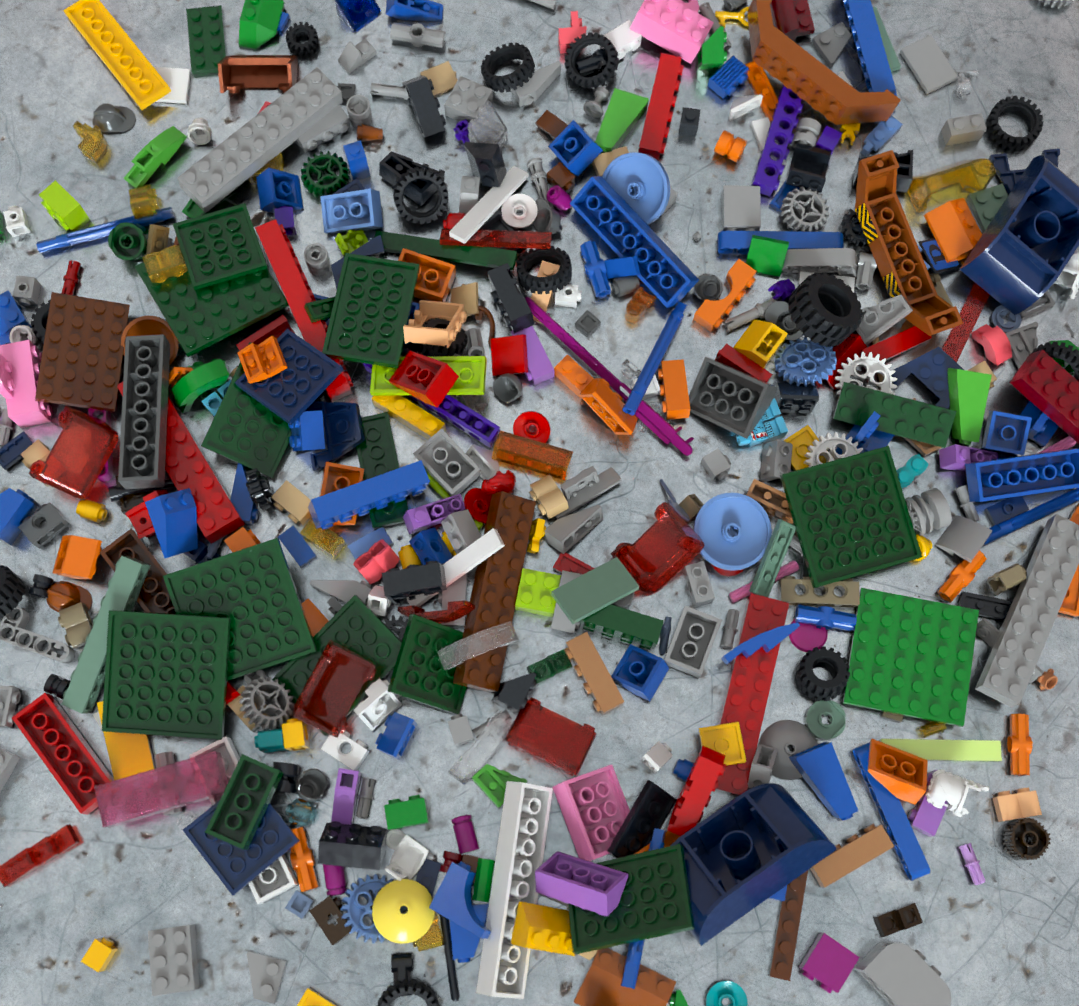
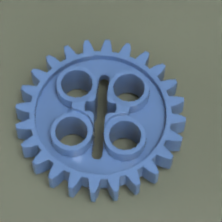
M806 337L803 340L797 339L796 342L789 340V345L784 343L783 348H778L779 353H776L775 358L776 371L779 377L783 376V381L789 379V384L797 382V386H799L801 383H804V386L807 387V384L811 383L812 386H815V381L821 384L822 378L828 380V375H833V370H836L837 363L836 352L832 351V346L819 345L818 342L814 343L811 339L807 340Z
M374 874L372 880L369 875H366L365 882L358 878V885L352 883L350 885L352 890H346L345 894L348 897H344L342 902L347 905L342 906L340 909L346 911V913L341 918L348 919L344 926L351 925L352 929L349 933L351 934L356 931V939L362 935L364 936L365 943L369 938H371L372 944L376 942L377 938H379L381 943L384 942L385 938L378 932L373 922L371 907L377 893L386 884L392 882V878L386 882L385 875L380 880H378L377 874ZM359 896L364 897L367 904L360 905L357 898ZM406 906L400 908L402 914L408 910ZM363 917H369L372 925L366 926L362 921Z

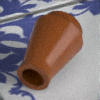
M362 124V126L357 125V140H361V142L382 140L383 129Z

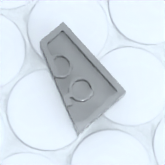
M903 295L887 299L872 307L863 308L862 321L856 331L864 343L868 345L911 313L913 309Z

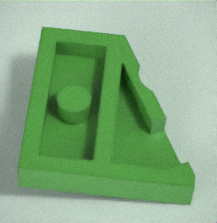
M486 764L471 778L498 809L504 803L507 781L527 783L526 779L511 775L504 770H498L489 764Z

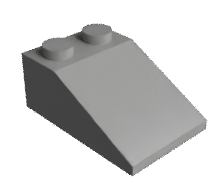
M442 428L413 453L418 461L422 460L427 472L450 496L460 494L481 475V469Z

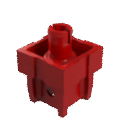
M156 490L144 496L143 503L125 513L135 528L138 539L148 538L156 534L145 502L158 496L169 494L167 490Z

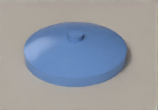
M626 153L614 159L604 171L602 177L647 225L653 223L662 215L670 197V181L666 170L657 159L645 153Z
M724 493L708 500L699 510L693 526L694 542L703 558L715 567L731 571L742 570L758 562L763 557L772 536L770 519L764 508L756 500L740 493Z

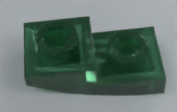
M563 649L529 665L527 670L529 674H537L535 680H537L535 685L573 666Z

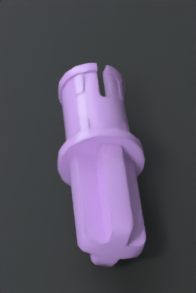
M968 843L959 846L966 864L964 866L968 868L974 885L984 883L985 878L979 865L980 860H977L972 844Z

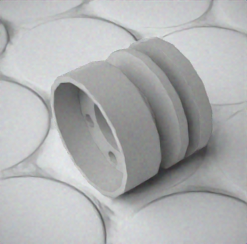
M932 488L921 493V497L914 495L911 498L905 499L915 534L923 536L925 533H931L933 528L939 530L951 524L952 517L949 505L939 489Z

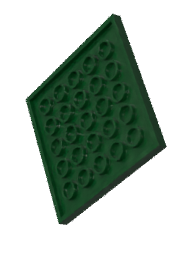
M180 245L135 266L137 273L187 357L289 306L287 299L268 269L194 290Z
M889 446L780 475L813 588L922 557Z
M278 537L163 576L176 614L231 618L227 681L317 651Z
M109 610L102 731L222 740L224 738L231 618Z

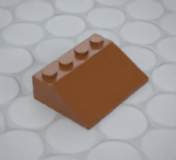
M603 948L597 950L573 1002L580 1006H666L676 981L640 964L635 989L621 986L626 956L610 948Z

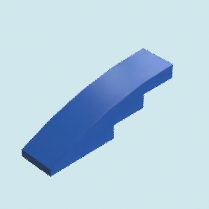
M797 622L761 633L741 643L721 659L727 665L739 654L742 653L747 659L761 647L768 653L801 625Z

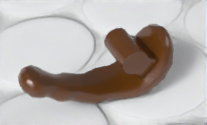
M478 305L479 314L475 315V319L478 324L483 323L484 316L488 317L490 322L488 344L491 345L490 339L495 338L494 318L487 308Z

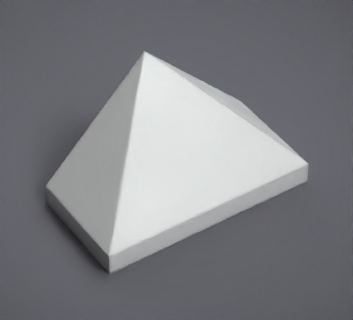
M757 94L734 97L728 118L729 121L759 107L763 96Z
M475 444L471 445L466 454L481 469L480 477L483 480H489L494 477L496 472L499 471L497 453Z

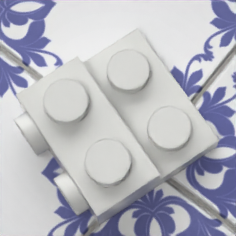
M379 678L376 682H373L364 691L369 697L360 702L358 707L353 710L371 731L377 728L402 705L398 700L399 695L387 692L390 683L386 679L382 681Z

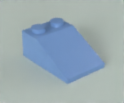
M364 189L320 196L324 233L348 232V230L367 231L383 228L380 191Z

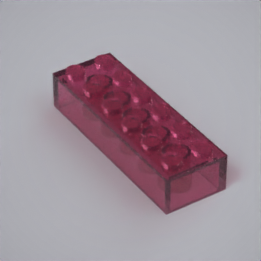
M214 751L97 785L94 788L102 825L105 828H112L223 795L228 782L221 753Z

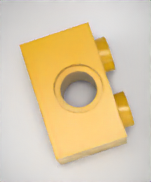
M294 718L282 724L284 748L292 752L311 749L308 725L299 720V718Z

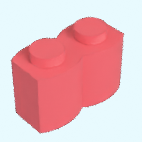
M381 539L368 552L359 556L353 565L371 585L382 578V573L394 568L400 559L391 547Z

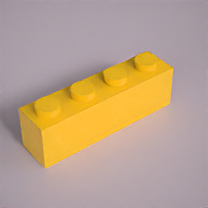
M401 395L373 396L371 398L375 407L383 412H388L389 416L427 440L441 428L446 431L444 422Z

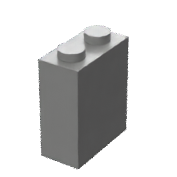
M724 185L721 193L722 231H759L761 227L760 186Z

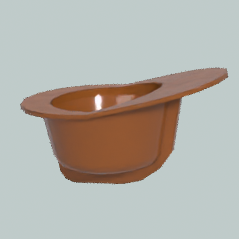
M59 581L47 590V603L50 608L57 612L80 602L86 604L88 611L91 608L92 597L88 590L67 581Z

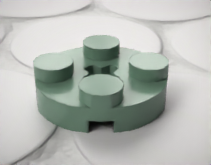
M820 700L812 704L807 710L805 723L813 736L818 739L829 740L838 737L844 731L846 715L843 708L835 701ZM822 715H823V716H827V715H828V716L830 717V718H829V722H830L829 725H828L827 723L823 724V723L821 722V721H822V718H821Z

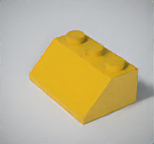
M519 901L511 944L575 956L572 948L569 911Z

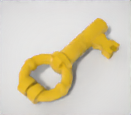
M749 7L743 8L740 12L715 11L716 18H719V23L724 28L726 19H737L743 25L749 27L748 22L744 20V13L748 11Z

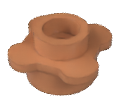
M1048 669L1047 672L1038 677L1037 681L1040 682L1039 688L1041 690L1045 688L1048 690L1052 689L1057 684L1058 678L1053 674V669Z

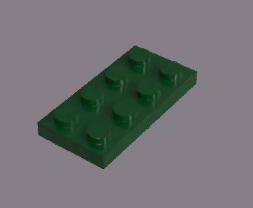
M222 6L186 9L191 72L193 75L217 73L218 63L227 56Z

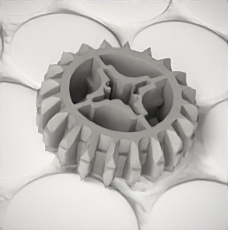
M803 186L799 190L795 188L792 192H789L783 199V204L780 208L782 210L781 216L785 217L783 223L789 224L787 229L792 227L793 231L818 232V230H822L828 222L827 218L830 215L827 212L830 206L825 205L827 199H822L823 194L818 195L816 194L817 190L812 192L810 188L805 190Z
M270 676L266 680L260 677L258 680L254 679L251 684H247L245 690L241 693L243 698L240 699L239 703L243 705L240 711L246 712L243 718L248 717L250 719L248 724L254 722L255 729L262 726L264 731L268 727L270 730H274L276 727L280 728L283 723L289 720L294 704L291 703L293 696H288L290 689H284L285 683L279 685L278 679L272 682ZM270 699V702L268 703L269 705L263 708V706L266 704L265 702H267Z

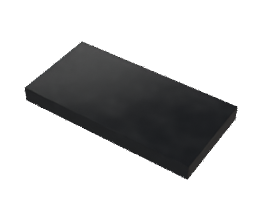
M647 780L607 852L617 858L634 855L650 844L654 828L661 829L677 799L652 781Z

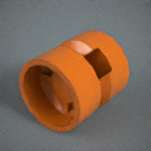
M724 130L715 146L714 152L722 156L728 155V159L737 163L746 147L747 141L740 137L734 138L732 133Z

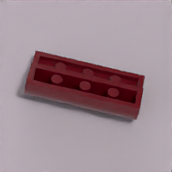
M772 0L770 4L772 20L778 30L791 40H795L796 36L814 34L815 28L808 0Z

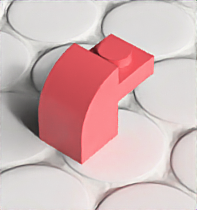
M571 11V27L558 28L560 54L566 53L567 48H571L570 44L571 42H576L575 38L578 37L580 39L582 34L586 35L587 26H582V18H578V11Z
M986 324L971 332L972 339L984 346L985 358L998 366L1012 358L1009 339L1000 327L992 328Z

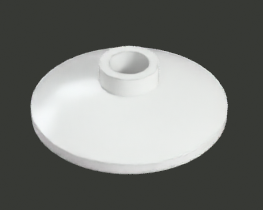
M514 194L503 203L501 212L503 220L509 226L524 228L535 221L538 209L535 201L530 196Z

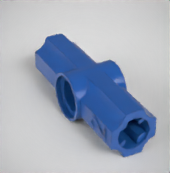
M587 241L580 245L585 262V272L587 278L591 281L595 296L605 297L611 293L606 276V266L604 260L600 258L595 241Z
M797 605L795 611V622L816 625L820 629L825 627L826 630L834 628L854 631L857 621L856 614L835 611L834 608L827 606L816 608Z

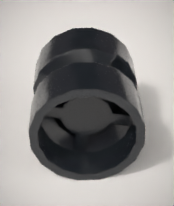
M273 762V768L284 772L275 792L295 794L296 781L294 778L298 777L300 765Z

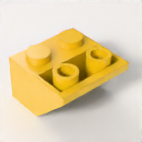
M753 320L733 348L765 368L785 341L788 333L773 323Z

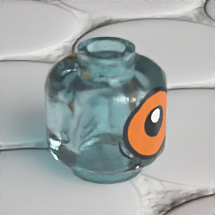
M296 798L292 804L289 803L287 805L285 815L288 816L290 824L307 827L309 824H313L317 808L314 807L313 802Z

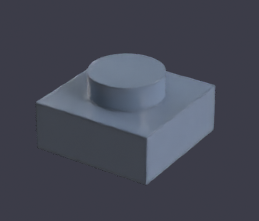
M296 890L285 909L303 919L314 900Z

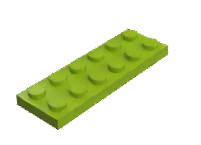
M486 356L430 357L447 363L459 376L447 395H485ZM401 357V358H400V363H399V365L401 364V362L404 360L405 357ZM372 364L370 394L372 396L410 395L389 382L397 368Z

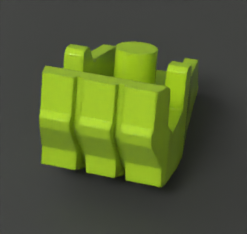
M348 230L346 235L341 236L338 233L335 238L344 257L345 253H351L369 242L363 230Z

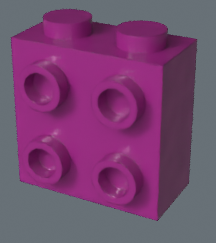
M820 932L799 968L803 970V976L811 981L815 978L821 983L819 987L829 994L832 991L839 993L860 957L827 934Z

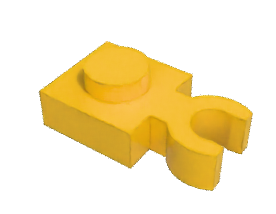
M860 123L842 124L840 131L844 133L841 136L840 142L843 143L845 138H849L851 141L850 145H853L855 135H858Z
M537 518L532 521L527 552L535 554V552L539 551V541L544 537L546 526H544L545 520Z

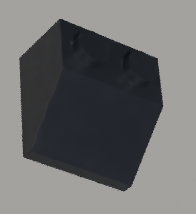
M465 142L464 147L473 174L476 177H480V182L483 186L500 187L507 171L499 144Z

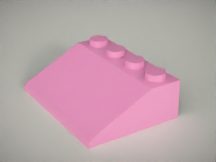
M612 764L553 786L578 857L586 861H592L610 854L607 851L630 812Z

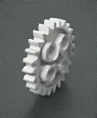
M862 352L860 358L857 354H854V360L849 357L847 358L848 365L845 363L841 364L844 370H837L841 376L835 377V380L840 381L834 386L840 388L836 395H840L843 382L863 386V382L850 378V375L862 381L867 378L869 379V384L881 387V390L878 391L895 395L891 389L897 388L896 385L892 384L897 378L891 375L896 371H889L892 364L885 365L886 358L880 361V354L875 358L872 357V352L869 353L868 357ZM856 367H865L866 373L859 375L856 372ZM880 373L883 376V381L880 383L876 382L873 378L874 374ZM871 385L866 386L867 388L877 390L875 387H872Z
M837 432L833 434V437L830 433H827L825 438L821 435L818 438L819 441L814 440L812 442L814 446L810 445L807 448L810 452H807L805 457L809 459L805 460L804 464L809 465V467L823 464L819 461V455L824 456L826 462L860 454L863 448L857 449L856 446L859 442L851 443L852 437L846 440L845 433L838 437ZM835 447L842 449V455L836 453Z

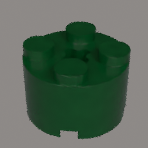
M120 223L110 231L108 245L119 259L140 260L146 257L149 230L136 223Z

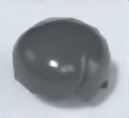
M706 273L699 276V281L694 285V293L701 301L706 299L715 301L720 298L723 287L719 278Z
M502 374L493 382L495 395L505 403L516 400L522 394L523 386L520 379L514 374Z
M310 768L298 777L295 786L296 793L304 801L314 802L324 795L328 781L325 774L319 769Z

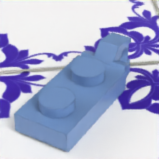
M892 115L887 121H881L864 140L865 145L860 153L866 157L872 150L875 152L879 151L903 124Z

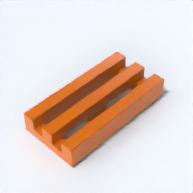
M174 367L169 373V385L171 384V387H174L193 368Z

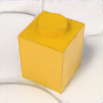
M106 937L94 939L81 962L97 972H102L106 969L118 948L113 946L114 942Z

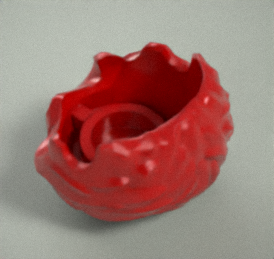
M509 470L504 474L501 471H497L494 477L489 480H483L481 491L491 496L500 491L511 494L515 488V474Z

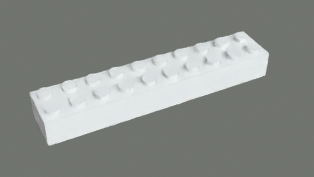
M507 781L486 920V928L491 933L488 939L483 940L476 993L491 997L524 999L531 949L513 945L511 940L519 901L537 904L538 893L536 892L535 870L543 864L553 788L524 782Z

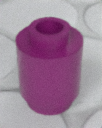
M556 185L548 190L546 198L556 208L565 211L571 207V196L560 186Z

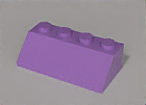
M558 851L535 870L537 893L604 916H608L618 906L628 879L627 873Z

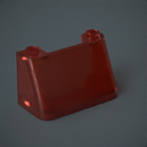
M65 406L58 416L59 425L63 430L46 461L37 460L30 467L29 474L45 484L82 500L89 495L118 441V433L105 421Z
M663 502L656 508L654 516L657 521L633 544L620 543L611 553L612 557H618L639 585V590L648 594L659 591L704 548L702 539L673 507L666 502Z
M330 640L295 703L293 717L338 738L339 734H343L347 728L346 716L361 687L368 679H373L377 671L374 669L375 664L337 642Z
M531 697L530 700H527L523 709L520 708L504 743L511 747H519V750L525 751L560 770L564 769L572 777H577L597 735L594 732L595 728L586 723L582 726L541 706L539 700Z

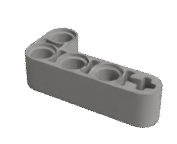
M851 248L787 249L782 271L787 273H800V271L812 273L838 272L839 276L856 278L857 255L856 251Z
M17 606L9 614L7 613L3 616L0 623V640L61 663H70L75 658V651L72 647L25 630L29 620L27 610ZM20 611V617L15 620L14 615ZM12 629V635L6 638V633ZM30 636V642L25 645L24 639ZM48 642V649L42 651L43 644ZM57 649H58V650H61V651H63V652H66V654H65V655H60V654L56 653V651H57Z

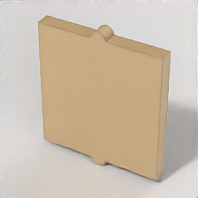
M449 61L420 72V75L427 77L428 80L431 79L434 90H432L434 97L453 90L458 81L456 72L453 71Z
M477 282L467 285L462 284L460 287L451 289V303L464 304V311L467 313V317L479 314Z

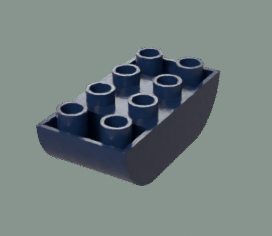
M1039 155L1034 157L960 270L1014 315L1027 309L1057 280L1079 246V185L1045 156Z
M767 783L745 791L680 836L672 844H681L683 846L695 927L690 932L700 946H702L837 850L830 839L782 785Z

